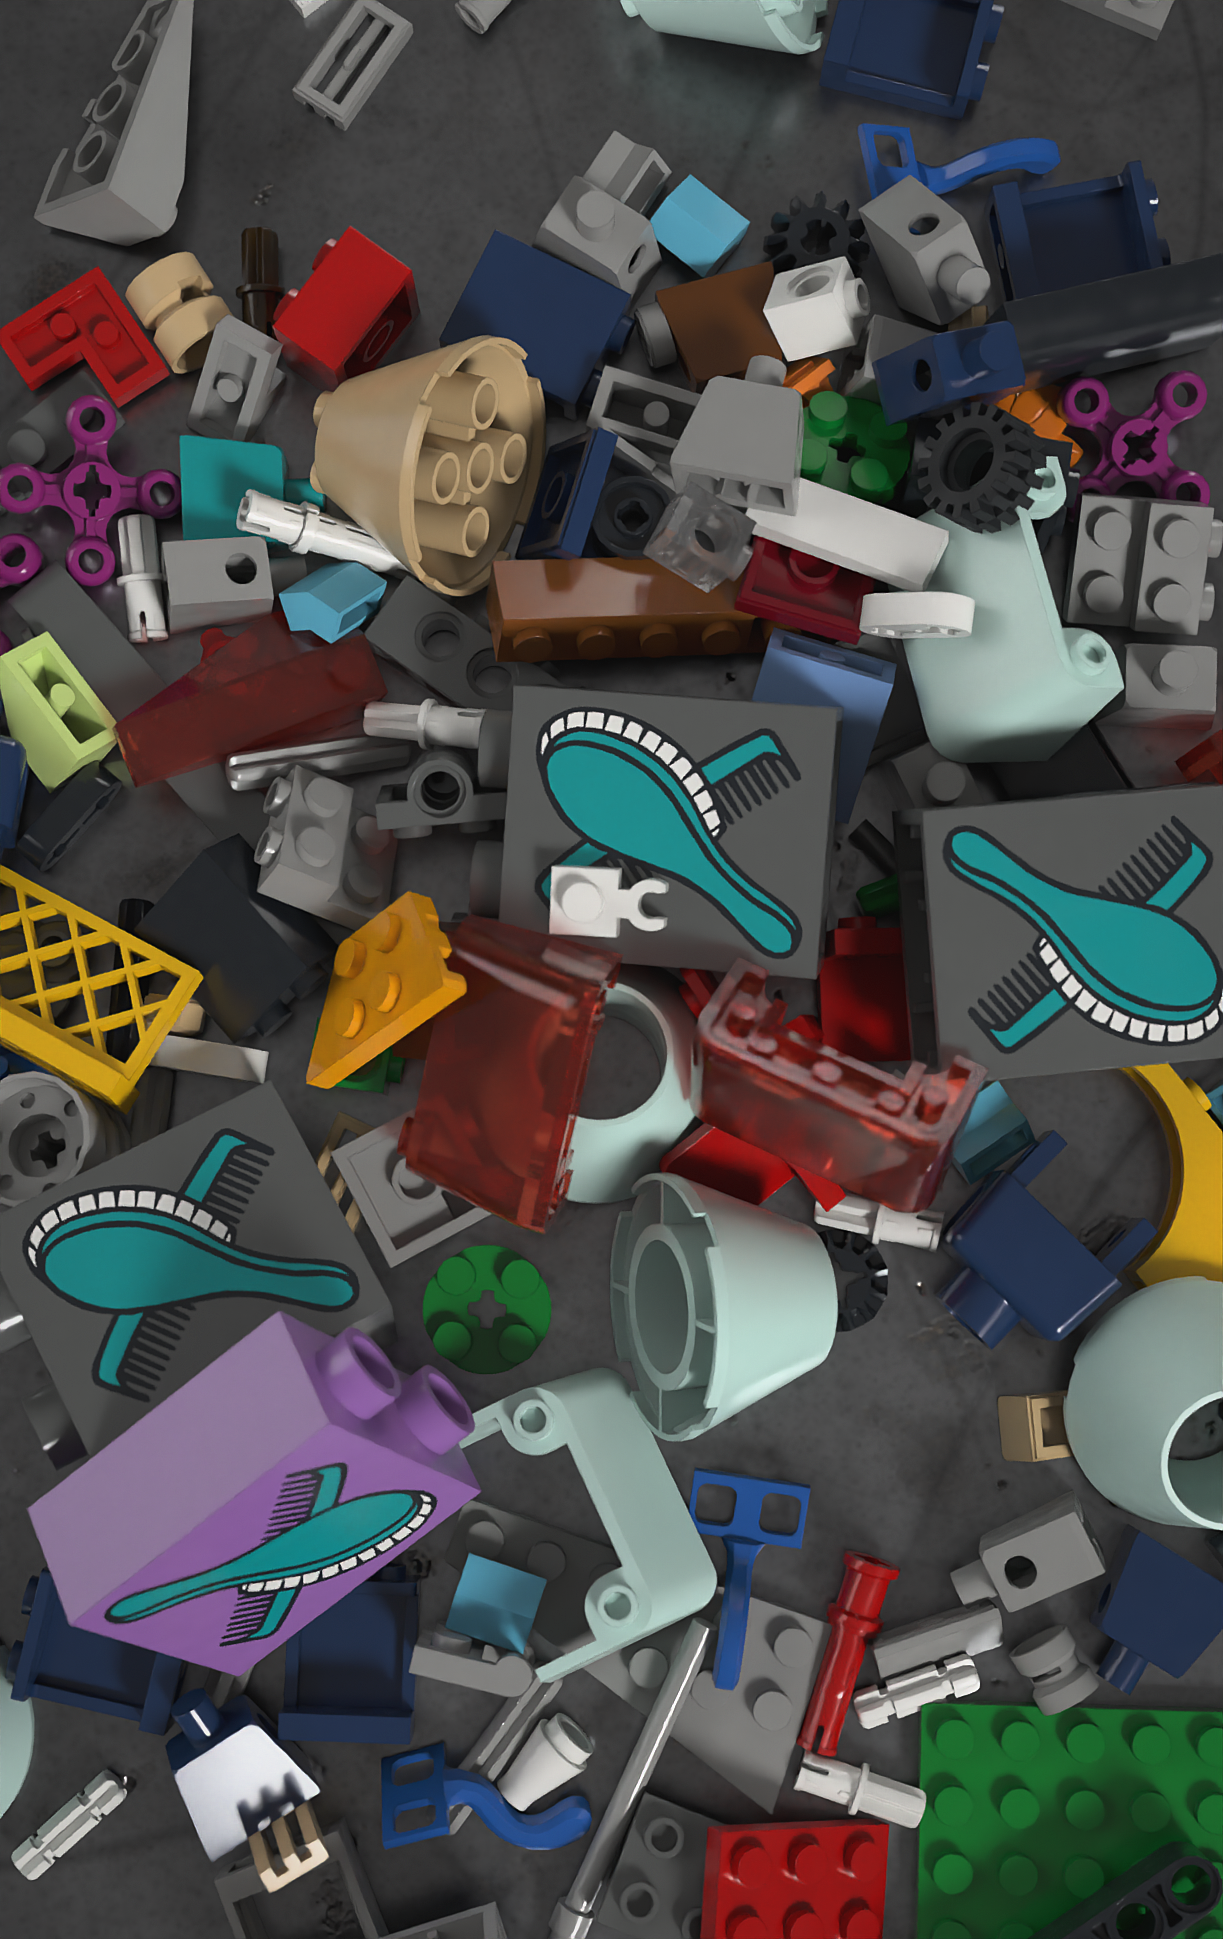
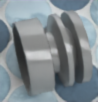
M37 1071L13 1074L0 1080V1205L10 1209L132 1149L131 1137L120 1115L102 1101L84 1091H80L67 1081Z

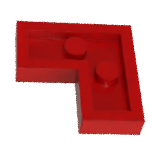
M99 266L0 328V345L31 391H34L85 358L117 408L170 375L167 367Z

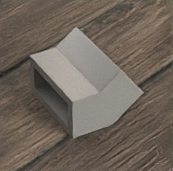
M614 130L583 178L644 216L673 172L654 148L636 144Z

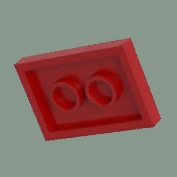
M872 1818L708 1826L700 1939H883L889 1824Z

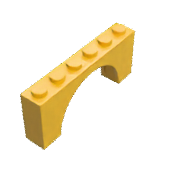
M1169 1063L1118 1068L1138 1086L1152 1105L1164 1131L1170 1159V1187L1164 1213L1157 1227L1158 1232L1139 1256L1123 1272L1138 1291L1155 1283L1188 1276H1204L1207 1280L1223 1282V1131L1206 1112L1212 1107L1211 1102L1203 1090L1191 1078L1186 1077L1184 1080H1181Z

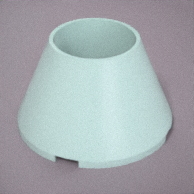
M553 957L525 971L502 991L493 1003L494 1045L492 1055L471 1059L470 1089L475 1113L488 1143L502 1162L517 1176L533 1187L565 1200L591 1204L624 1201L639 1195L632 1194L631 1188L641 1177L647 1174L662 1173L659 1169V1163L664 1155L721 1110L725 1086V1066L713 1044L719 1037L710 1019L708 1020L703 1017L699 1020L690 1010L678 989L679 986L684 984L681 980L661 966ZM590 1014L610 1015L631 1023L646 1036L657 1054L661 1071V1082L646 1103L622 1117L609 1120H592L573 1115L550 1099L537 1078L534 1069L536 1058L543 1043L550 1034L569 1020Z
M672 1173L647 1174L632 1186V1194L639 1195L632 1211H622L619 1213L614 1232L610 1263V1307L618 1361H631L640 1391H632L630 1398L646 1426L655 1435L666 1441L690 1440L815 1368L825 1360L833 1344L837 1325L838 1303L834 1271L824 1243L819 1235L806 1224Z
M1204 1276L1174 1278L1155 1283L1126 1297L1104 1314L1087 1333L1073 1358L1076 1365L1069 1383L1067 1397L1064 1396L1063 1400L1064 1425L1068 1442L1082 1471L1093 1486L1119 1508L1142 1519L1160 1524L1223 1530V1450L1215 1455L1198 1460L1168 1458L1173 1437L1185 1419L1199 1407L1223 1397V1282L1207 1280Z

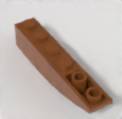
M620 557L492 561L486 609L496 662L523 661L533 663L549 660H600L604 658H662L665 656H722L741 653H766L773 628L825 643L836 639L734 610L735 600L745 570L742 567L683 560H625Z

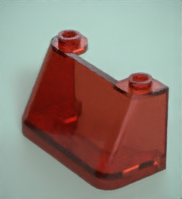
M469 914L461 922L456 932L448 930L445 932L452 951L447 958H443L448 971L463 975L466 982V993L436 1013L414 1118L408 1116L402 1126L397 1145V1154L406 1157L405 1168L408 1172L519 1228L545 1235L568 1198L574 1170L568 1169L574 1154V1150L570 1148L596 1035L603 1026L606 1014L602 1013L608 993L605 987L610 989L616 987L623 955Z
M738 958L701 1012L693 1036L689 1082V1104L693 1113L711 1127L882 1204L891 1210L902 1213H918L926 1210L934 1202L945 1180L989 1069L957 1055L952 1066L947 1071L939 1074H924L927 1066L914 1060L904 1080H901L782 1026L788 1003L776 998L771 1004L767 999L764 987L769 971L742 958Z

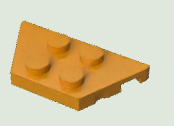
M410 891L406 892L339 944L306 1074V1084L329 1090L466 993V982L463 975L448 971L443 958L448 957L452 948L446 933L441 932L439 928V916L430 897Z

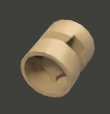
M186 251L169 255L147 267L135 277L125 294L144 327L149 330H156L153 338L155 344L173 372L180 374L192 372L204 366L216 324L227 314L233 316L221 297L210 296L213 290L212 282L194 254Z

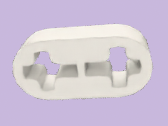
M947 592L867 594L863 596L859 629L864 633L888 638L968 637L972 632L975 600L964 595Z
M167 1035L148 1066L263 1084L269 1052Z

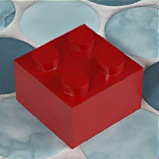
M352 226L347 228L339 240L331 238L322 246L312 264L314 273L300 291L293 288L282 298L273 316L276 322L272 327L278 342L283 344L281 351L287 367L322 392H334L347 379L378 369L420 314L412 270Z

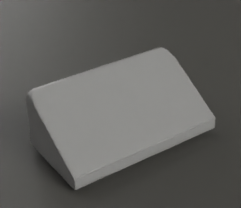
M988 1599L969 1609L961 1605L879 1633L877 1638H870L868 1644L880 1680L883 1684H886V1680L932 1664L936 1668L944 1666V1660L961 1654L973 1656L999 1647L1004 1642V1634L999 1609Z

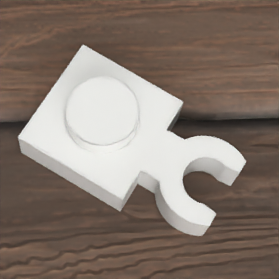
M552 866L549 934L617 937L620 935V918H628L634 926L641 930H660L667 926V917L647 915L641 907V900L647 892L666 893L669 883L659 878H648L638 882L632 888H622V868Z

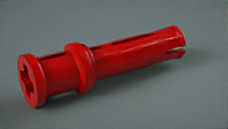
M851 1550L844 1551L842 1562L847 1567L838 1598L835 1603L828 1604L826 1610L827 1622L832 1625V1630L800 1734H798L796 1740L799 1746L811 1751L820 1725L824 1726L817 1754L825 1756H836L838 1741L869 1638H877L878 1633H881L883 1630L884 1621L880 1618L881 1608L890 1581L898 1579L900 1573L898 1566L886 1560Z

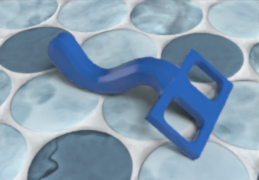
M862 123L857 127L872 200L908 175L916 178L934 194L940 195L1000 171L1019 168L1034 174H1044L1057 167L1061 162L1059 148L1055 141L1044 138L1022 137L982 147L940 166H929L916 160L909 127ZM874 135L892 136L896 139L899 145L902 167L884 166L880 163L876 152ZM913 227L910 228L909 232L911 234L921 235L918 230Z
M695 1467L689 1513L699 1534L721 1537L727 1551L722 1611L712 1680L717 1689L733 1691L739 1682L748 1621L752 1569L756 1555L765 1544L798 1549L802 1547L810 1495L809 1484ZM708 1483L728 1486L736 1491L734 1516L731 1521L720 1523L702 1520L697 1517L695 1509L698 1490L701 1485ZM775 1493L794 1496L800 1500L801 1507L796 1530L786 1533L767 1530L760 1525L762 1500L765 1495Z
M444 1743L381 1759L382 1843L385 1850L449 1834V1807L458 1804L471 1807L485 1825L499 1838L512 1845L530 1850H550L564 1847L578 1841L590 1830L592 1813L590 1804L584 1797L570 1796L546 1811L535 1815L519 1813L481 1775L448 1767ZM426 1759L434 1761V1772L429 1778L401 1786L395 1785V1771L399 1767ZM427 1805H435L436 1819L431 1825L402 1833L396 1832V1817L400 1813Z

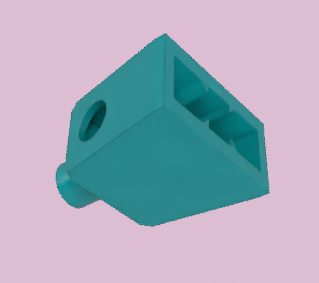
M192 435L179 436L183 540L261 536L265 537L268 554L289 549L286 543L237 528L238 509L242 498H246V491L249 489L296 505L306 501L317 505L320 512L326 514V494L316 492L311 486L310 478L289 479L288 461L281 447Z

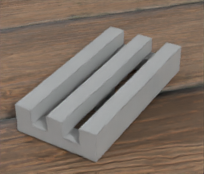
M354 0L292 89L294 99L303 105L307 102L314 107V111L323 118L326 116L334 120L337 127L346 131L414 33L412 23L376 0ZM369 13L375 19L349 53L344 64L323 94L315 89ZM388 27L392 28L341 104L338 105L336 103L384 32Z

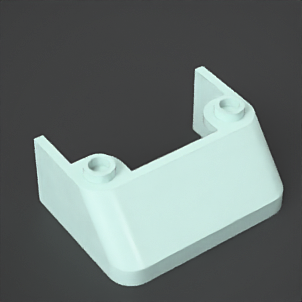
M594 1368L526 1388L472 1414L475 1430L459 1442L462 1449L502 1430L509 1444L519 1452L527 1455H544L567 1444L622 1564V1567L597 1579L587 1593L585 1614L596 1641L535 1669L540 1682L551 1683L702 1610L711 1602L717 1589L716 1569L651 1430L643 1422L630 1398L632 1389L621 1374L608 1368Z

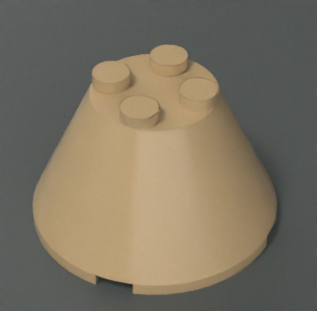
M491 335L477 336L351 377L340 384L334 392L324 391L321 393L314 406L313 419L318 430L315 442V461L310 472L312 488L318 493L326 494L427 587L436 592L451 596H466L481 590L489 584L492 561L510 560L511 554L503 550L516 524L525 525L544 466L546 412L540 379L528 376L521 360H525L528 354L516 342L507 338Z

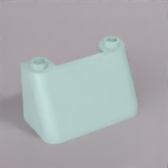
M1046 456L1047 468L1035 470V474L1044 478L1041 490L1030 488L1027 496L1035 501L1030 509L1026 510L1018 506L1015 511L1020 519L1011 526L1001 521V531L990 533L983 529L982 534L972 532L935 513L934 509L916 518L949 531V542L925 592L954 593L975 600L970 636L959 638L902 639L929 740L942 756L951 761L962 763L1047 761L1125 688L1117 659L1111 646L1101 636L1091 630L1062 628L1031 522V519L1049 518L1057 512L1065 501L1066 486L1057 457ZM982 480L970 486V489L978 485ZM887 583L890 593L910 592Z

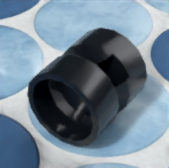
M624 476L608 483L600 493L592 519L593 549L597 557H620L625 560H666L672 546L674 530V507L667 492L655 481L641 476Z

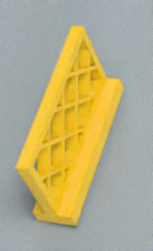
M0 864V882L16 891L20 910L0 916V931L23 925L28 952L0 959V974L31 965L36 993L8 1000L2 996L0 986V1045L127 1115L140 1095V1092L134 1086L204 977L193 967ZM29 898L41 905L30 908ZM58 914L66 917L72 939L39 948L34 921ZM80 925L93 933L82 936ZM110 942L120 946L124 967L91 977L85 950ZM75 953L80 980L47 990L42 962ZM132 953L146 961L134 964ZM164 970L179 978V981L166 1000L143 1005L138 982L139 977ZM127 981L133 1009L100 1018L94 990ZM83 994L89 1022L66 1029L57 1027L54 1024L50 1003ZM39 1007L41 1017L28 1010ZM155 1017L148 1028L147 1019ZM137 1023L140 1042L126 1064L108 1055L103 1032ZM92 1035L94 1046L81 1040V1038Z

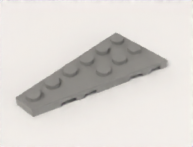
M475 1498L463 1505L444 1561L462 1574L468 1555L471 1553L547 1579L532 1629L565 1655L596 1641L586 1618L585 1599L590 1587L597 1579L622 1567L614 1546ZM718 1583L713 1599L702 1610L582 1667L648 1718L693 1618L699 1617L714 1624L717 1627V1631L671 1730L670 1736L772 1814L820 1670L832 1625L825 1619L750 1594L739 1682L733 1691L717 1689L712 1680L724 1593V1584Z

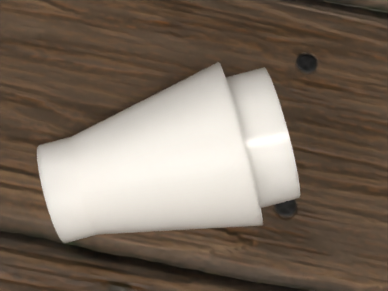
M557 1713L550 1721L541 1719L508 1771L497 1781V1786L504 1798L513 1807L524 1811L535 1800L587 1768L586 1759L593 1753V1746L583 1730L568 1716Z

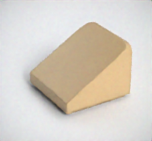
M1068 1390L1005 1395L998 1398L1001 1448L1003 1458L1006 1461L1036 1462L1074 1456L1068 1442L1063 1415L1064 1396L1067 1397Z

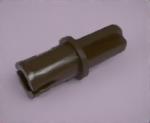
M249 227L244 229L241 234L242 285L235 289L236 297L242 300V322L278 341L272 327L276 322L273 316L280 300L286 295L285 288L279 286L278 235L268 227Z

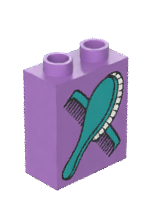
M277 1311L29 1507L28 1512L70 1625L239 1677L482 1492L459 1445L460 1441L475 1430V1422L460 1392L436 1368L425 1365L410 1376L394 1368L378 1345L365 1333L356 1328L349 1327L336 1338H333L293 1317Z

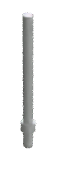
M699 1617L693 1618L567 1897L559 1898L550 1917L548 1925L552 1931L548 1939L585 1938L595 1916L591 1909L717 1631V1627L711 1622Z

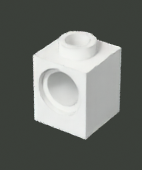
M842 256L776 274L763 312L787 362L857 345L865 318L870 313V297L864 281L861 278L855 279L846 257Z

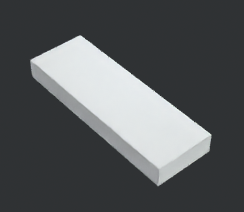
M801 477L798 508L795 516L748 508L742 519L744 531L910 592H925L949 542L948 530Z

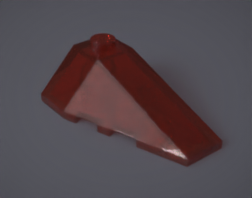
M284 610L263 617L113 726L112 730L135 788L225 761L231 753L267 748L364 718L366 705L371 701L380 702L388 694V690L366 636L361 630L356 627L330 644L311 630L290 631Z

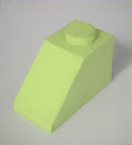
M48 631L0 656V689L10 738H14L24 745L28 765L49 793L69 783L91 762H101L125 734Z

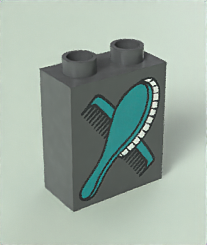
M514 685L513 710L487 709L484 713L480 729L478 746V776L480 785L483 788L507 789L504 841L478 840L474 850L469 890L472 916L474 918L499 920L497 953L816 979L824 966L844 707L544 685ZM573 865L622 868V888H632L638 882L648 878H659L667 881L669 887L666 893L647 892L641 900L643 911L652 917H667V926L656 931H645L634 926L628 918H620V935L617 937L549 934L552 866Z
M1223 784L1186 785L892 811L911 1070L913 1073L941 1085L1223 1058Z
M271 1080L0 1213V1354L31 1339L34 1340L53 1382L22 1397L21 1401L41 1444L57 1471L88 1455L90 1458H93L277 1311L293 1317L333 1338H336L347 1328L353 1327L370 1337L381 1350L398 1342L392 1304Z

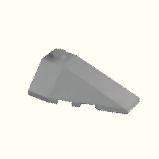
M194 0L146 1L112 61V69L119 75L102 92L98 100L91 99L82 117L90 123V126L75 152L68 148H63L52 167L34 214V218L40 223L123 246H130L153 237H159L172 226L177 216L178 210L175 205L183 186L185 175Z

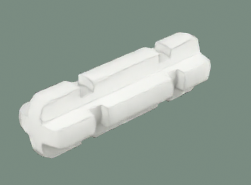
M961 1654L944 1660L945 1666L936 1669L935 1665L932 1664L886 1680L885 1688L878 1690L875 1684L856 1691L852 1695V1701L860 1724L863 1728L870 1729L889 1722L887 1717L891 1714L896 1713L897 1718H901L921 1711V1705L947 1702L946 1695L954 1693L955 1697L958 1698L977 1691L980 1688V1680L972 1659L968 1654Z
M110 1770L102 1771L84 1788L85 1794L81 1792L76 1794L37 1830L38 1836L32 1834L13 1852L11 1858L14 1865L27 1879H37L55 1862L54 1856L60 1858L102 1819L101 1813L108 1815L126 1798L128 1792L122 1781Z

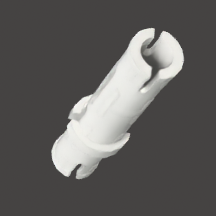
M252 489L247 490L246 498L243 497L241 500L236 521L239 530L267 536L286 543L289 549L296 553L306 554L309 550L337 558L344 562L357 561L367 569L389 574L402 580L406 575H409L417 582L419 581L411 571L360 525L322 513L315 504L305 501L300 505L272 498Z

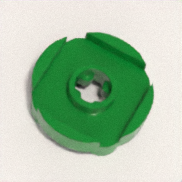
M833 391L819 392L814 395L810 400L809 406L803 409L804 435L800 477L873 504L883 499L882 505L892 500L904 484L910 462V444L906 436L907 423L886 426L882 406L866 399L841 396ZM840 447L855 450L861 457L852 456L848 463L837 460V450L835 449Z
M498 1245L469 1247L445 1260L429 1281L423 1299L425 1329L437 1353L458 1368L476 1374L506 1372L528 1360L546 1337L551 1321L552 1302L549 1288L535 1265L515 1250ZM483 1290L494 1291L495 1302L506 1305L505 1316L495 1317L492 1328L481 1327L480 1318L469 1314L470 1302L480 1301Z

